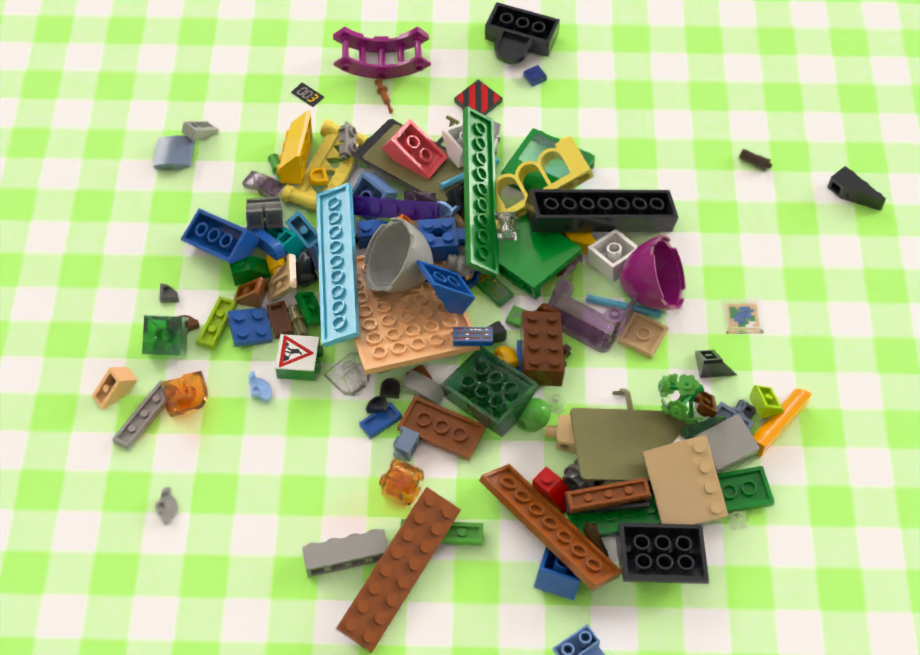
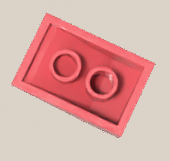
M411 119L403 124L381 148L393 161L426 179H429L448 158Z

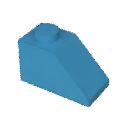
M297 211L285 221L288 228L297 234L306 248L315 246L318 243L316 229L300 211Z

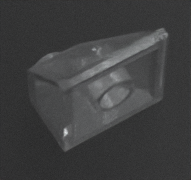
M351 352L324 373V376L341 393L352 397L360 395L363 389L368 386L370 374L365 375L357 352Z

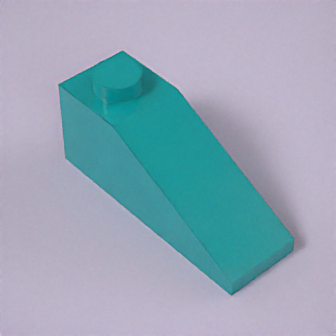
M266 220L264 221V229L262 230L282 244L286 256L289 253L293 254L297 260L302 250L306 248L297 234L284 226L280 228H266Z

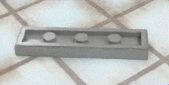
M160 380L112 438L113 443L130 451L175 396L177 389Z

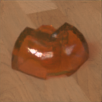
M202 371L184 374L181 378L161 383L166 400L165 407L172 418L192 414L200 410L206 403L208 390Z

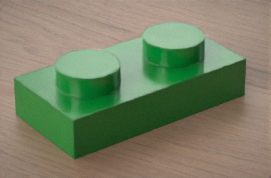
M297 292L294 298L307 325L321 326L320 305L314 293Z

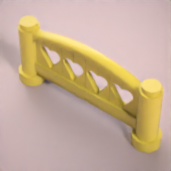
M324 120L320 135L325 138L308 165L302 184H297L296 187L290 184L285 186L281 196L283 202H292L317 212V193L311 187L314 185L309 182V172L313 168L325 166L326 172L335 173L334 176H331L332 180L329 181V185H326L327 188L324 191L346 183L356 160L349 156L347 160H342L339 163L338 168H333L327 161L341 159L339 152L335 148L342 144L339 142L338 129L340 126L334 124V121ZM358 132L356 136L357 148L361 147L368 139L365 135Z

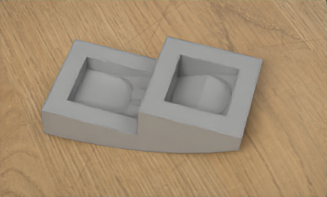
M412 369L402 385L403 389L420 395V398L437 405L440 404L447 391L442 385Z

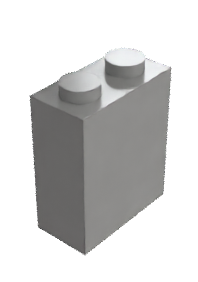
M739 414L696 435V437L707 436L717 474L757 454L760 449Z

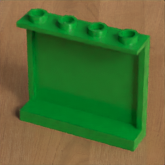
M527 214L498 236L499 274L535 300L541 296L540 288L574 259L580 262L583 261L580 245L570 241L564 234L558 232H532Z

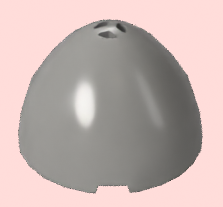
M393 217L389 223L381 224L372 236L364 257V263L367 264L364 279L370 289L383 293H402L425 282L426 277L416 262L420 260L433 265V255L426 238L413 224L399 217Z

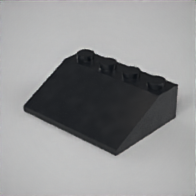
M619 523L615 538L623 582L709 584L702 525Z

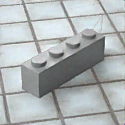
M371 529L367 533H352L344 538L334 537L321 543H308L306 546H302L307 576L309 578L377 563L388 547L384 529Z

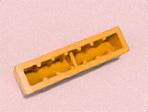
M794 389L781 403L784 410L783 413L769 417L753 434L755 441L760 447L756 455L762 457L806 408L812 396L810 392L804 389Z

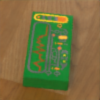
M483 274L476 284L499 307H502L514 297V293L496 277L493 278Z

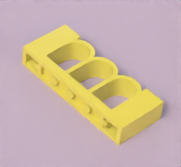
M571 135L560 139L555 144L556 148L544 150L539 155L537 162L526 161L520 164L515 171V175L503 174L496 179L498 231L527 214L525 202L528 193L524 188L523 179L528 173L539 172L543 175L548 184L543 189H573L594 177ZM553 159L563 160L570 173L551 184L546 175L545 167ZM515 184L520 187L525 199L507 209L501 199V192L507 185Z

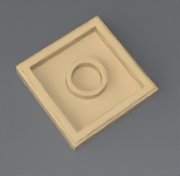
M634 312L617 343L652 359L665 338L669 327Z

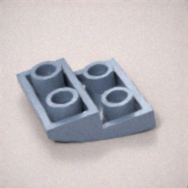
M183 135L158 137L152 166L156 170L171 166L174 170L191 167L195 141Z

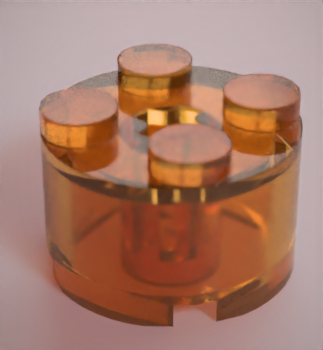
M394 458L387 473L383 474L379 480V485L382 486V496L403 507H406L405 504L411 505L420 492L421 487H418L419 481L424 480V471L403 460Z

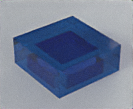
M539 65L523 71V76L532 87L547 81V75Z

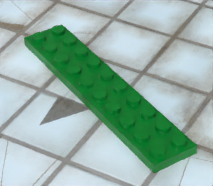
M467 106L462 109L466 266L494 278L499 275L494 120Z
M763 466L717 474L728 514L774 505L775 501ZM649 486L652 495L651 499H649V509L567 515L568 520L584 535L585 533L582 529L585 527V523L591 521V524L596 523L601 537L615 535L619 523L661 524L651 486Z

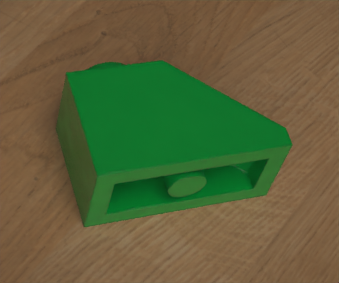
M249 256L232 264L229 263L235 286L245 284L259 277L263 279L271 278L267 262L264 259Z

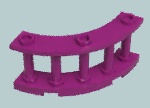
M346 26L333 34V40L342 45V57L335 61L333 66L356 76L373 79L381 78L384 80L408 76L431 66V62L422 57L421 44L430 40L429 34L418 26L399 34V37L389 38V36L367 38L364 37V34L355 32ZM415 47V57L405 61L404 51ZM349 48L359 51V61L349 57ZM366 52L378 53V65L366 63ZM397 52L398 63L385 65V53Z

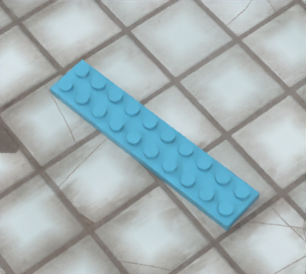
M350 183L316 194L321 344L324 347L360 336L353 194Z

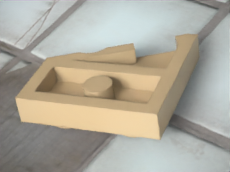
M287 254V263L284 267L279 266L275 275L269 280L268 300L275 302L297 288L295 255Z

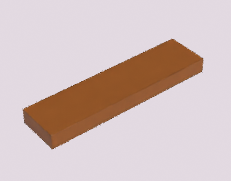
M646 477L567 491L565 493L570 513L651 499L652 496Z

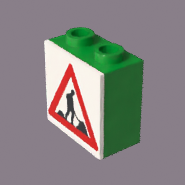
M281 334L275 365L277 378L316 381L317 374L321 372L319 357H323V346L320 345L319 337Z

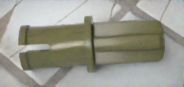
M293 304L289 305L287 310L291 318L290 324L294 327L296 335L307 336L308 332L304 324L305 319L301 315L298 304H294L295 309Z

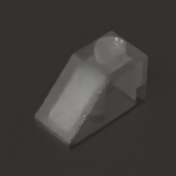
M517 211L495 212L498 240H517L519 225Z

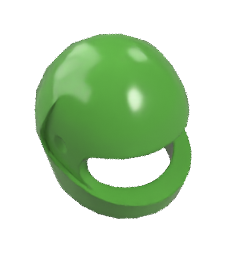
M529 398L520 404L515 412L514 419L516 425L521 430L537 432L549 422L551 411L547 403L541 398Z

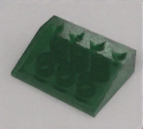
M480 346V350L473 352L441 383V387L447 400L500 437H503L516 424L537 391L539 384Z

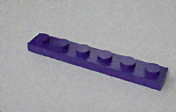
M353 196L354 215L393 218L403 214L410 220L417 221L439 218L440 203Z

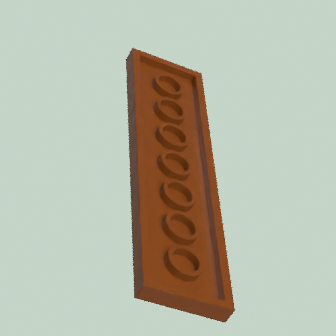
M510 464L481 475L479 481L517 517L591 591L620 577L621 569Z
M426 487L335 629L372 653L461 509Z

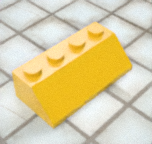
M307 110L291 122L289 130H286L283 153H280V164L277 165V175H280V183L302 184L313 140L311 110Z

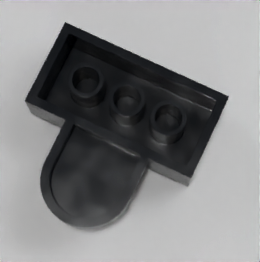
M496 2L485 24V40L495 42L494 54L499 61L506 64L522 62L529 52L549 57L559 35L560 19Z

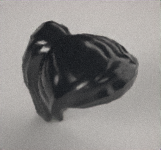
M308 248L302 250L296 262L298 287H307L318 279Z

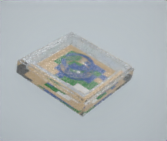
M722 298L725 334H764L760 298Z

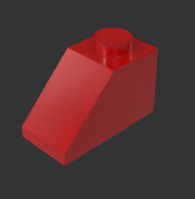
M546 466L533 479L532 486L557 510L564 514L566 512L564 495L570 490L562 478Z

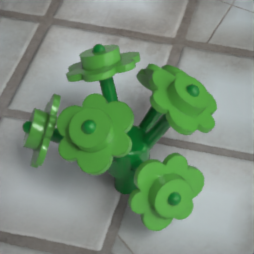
M676 373L669 374L668 376L664 375L658 383L660 397H667L668 393L673 394L675 390L679 391L682 397L675 401L671 400L668 403L662 398V405L660 406L662 413L666 416L670 415L672 418L675 416L677 419L686 420V424L691 426L698 424V420H703V417H694L693 399L697 398V394L704 391L703 385L695 380L694 375L687 376L682 374L679 377V382L677 381L678 374Z

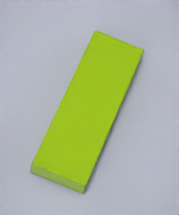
M219 296L196 340L197 346L215 350L229 323L227 313L236 309L237 301Z

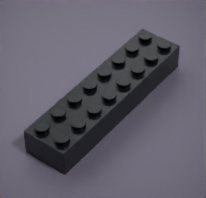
M530 189L525 202L532 232H611L615 229L619 232H672L679 218L670 190Z

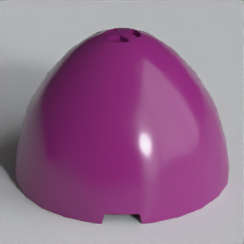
M659 235L639 245L629 255L620 272V284L623 291L632 300L645 307L663 311L679 310L684 303V298H681L682 291L686 289L684 269L677 248L670 245L669 241L671 239L666 235Z

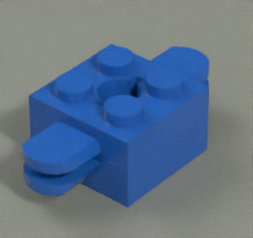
M455 217L418 220V230L424 235L431 248L433 262L446 261L449 254H456L458 256V247L465 246V228H456Z

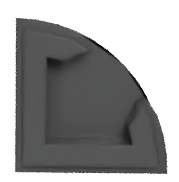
M160 283V303L179 302L177 292L168 284Z

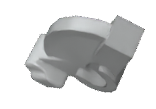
M171 487L162 489L161 497L155 504L156 513L161 516L165 525L172 522L177 513L176 500L170 495L172 492Z

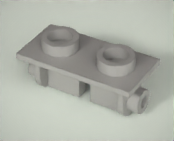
M345 121V125H341L338 129L339 142L342 143L339 144V156L342 160H347L349 156L353 158V154L358 150L356 145V127Z

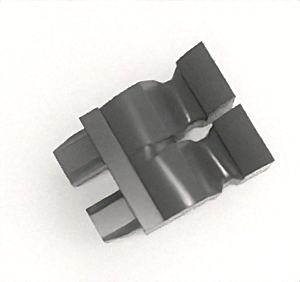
M279 196L246 199L247 230L264 229V218H266V228L283 227L282 207Z

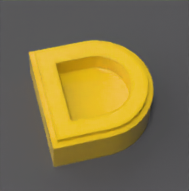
M325 166L313 168L309 172V182L312 185H329Z

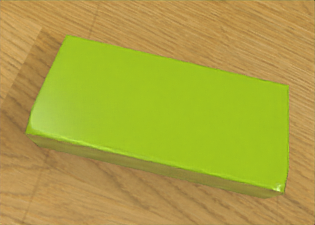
M753 386L749 397L760 419L783 413L784 410L772 387Z

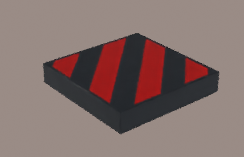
M478 79L454 97V102L462 109L468 106L483 115H487L503 102V98Z

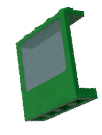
M532 128L501 171V175H515L516 169L523 162H537L539 155L546 149L556 148L555 144L560 139ZM579 149L589 168L593 169L596 156ZM560 159L549 161L545 167L546 175L551 184L570 173L565 162ZM530 172L523 179V185L527 193H529L530 189H543L548 186L543 175L539 172ZM515 184L508 185L516 190L521 191L520 187Z

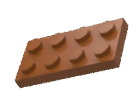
M416 395L397 426V431H400L401 426L420 433L421 441L470 461L486 430L485 424Z

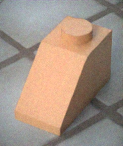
M110 367L92 394V397L101 409H106L128 395L137 382V378L128 367Z

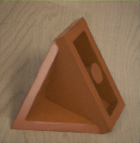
M259 277L238 286L234 301H237L239 305L262 308L268 290V282L271 278L263 279Z

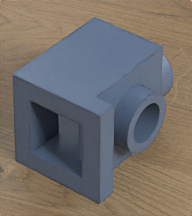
M401 426L400 437L397 436L393 443L395 448L393 456L399 460L410 462L420 444V433Z

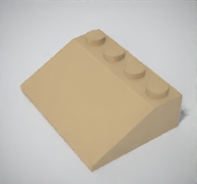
M706 435L642 452L661 524L698 525L720 520L728 516Z

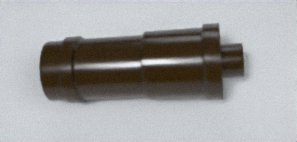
M742 149L739 155V159L751 163L764 171L771 169L773 166L771 159L746 149Z
M586 522L585 527L582 529L586 537L609 557L608 550L601 539L596 523Z

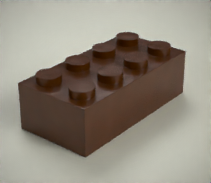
M522 311L520 321L522 385L562 387L565 366L561 312Z

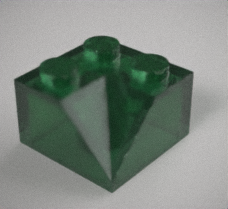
M144 315L142 354L186 356L188 318Z

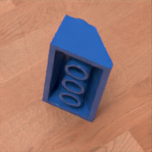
M198 208L180 240L232 264L251 256L261 239L241 226Z

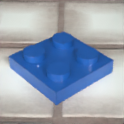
M265 307L228 311L227 317L234 347L272 343L273 337Z

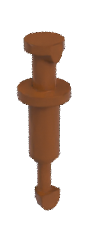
M378 78L374 81L375 85L378 86L376 92L378 95H381L384 104L387 105L388 111L391 114L393 108L390 106V99L387 94L388 88L383 86L382 79Z

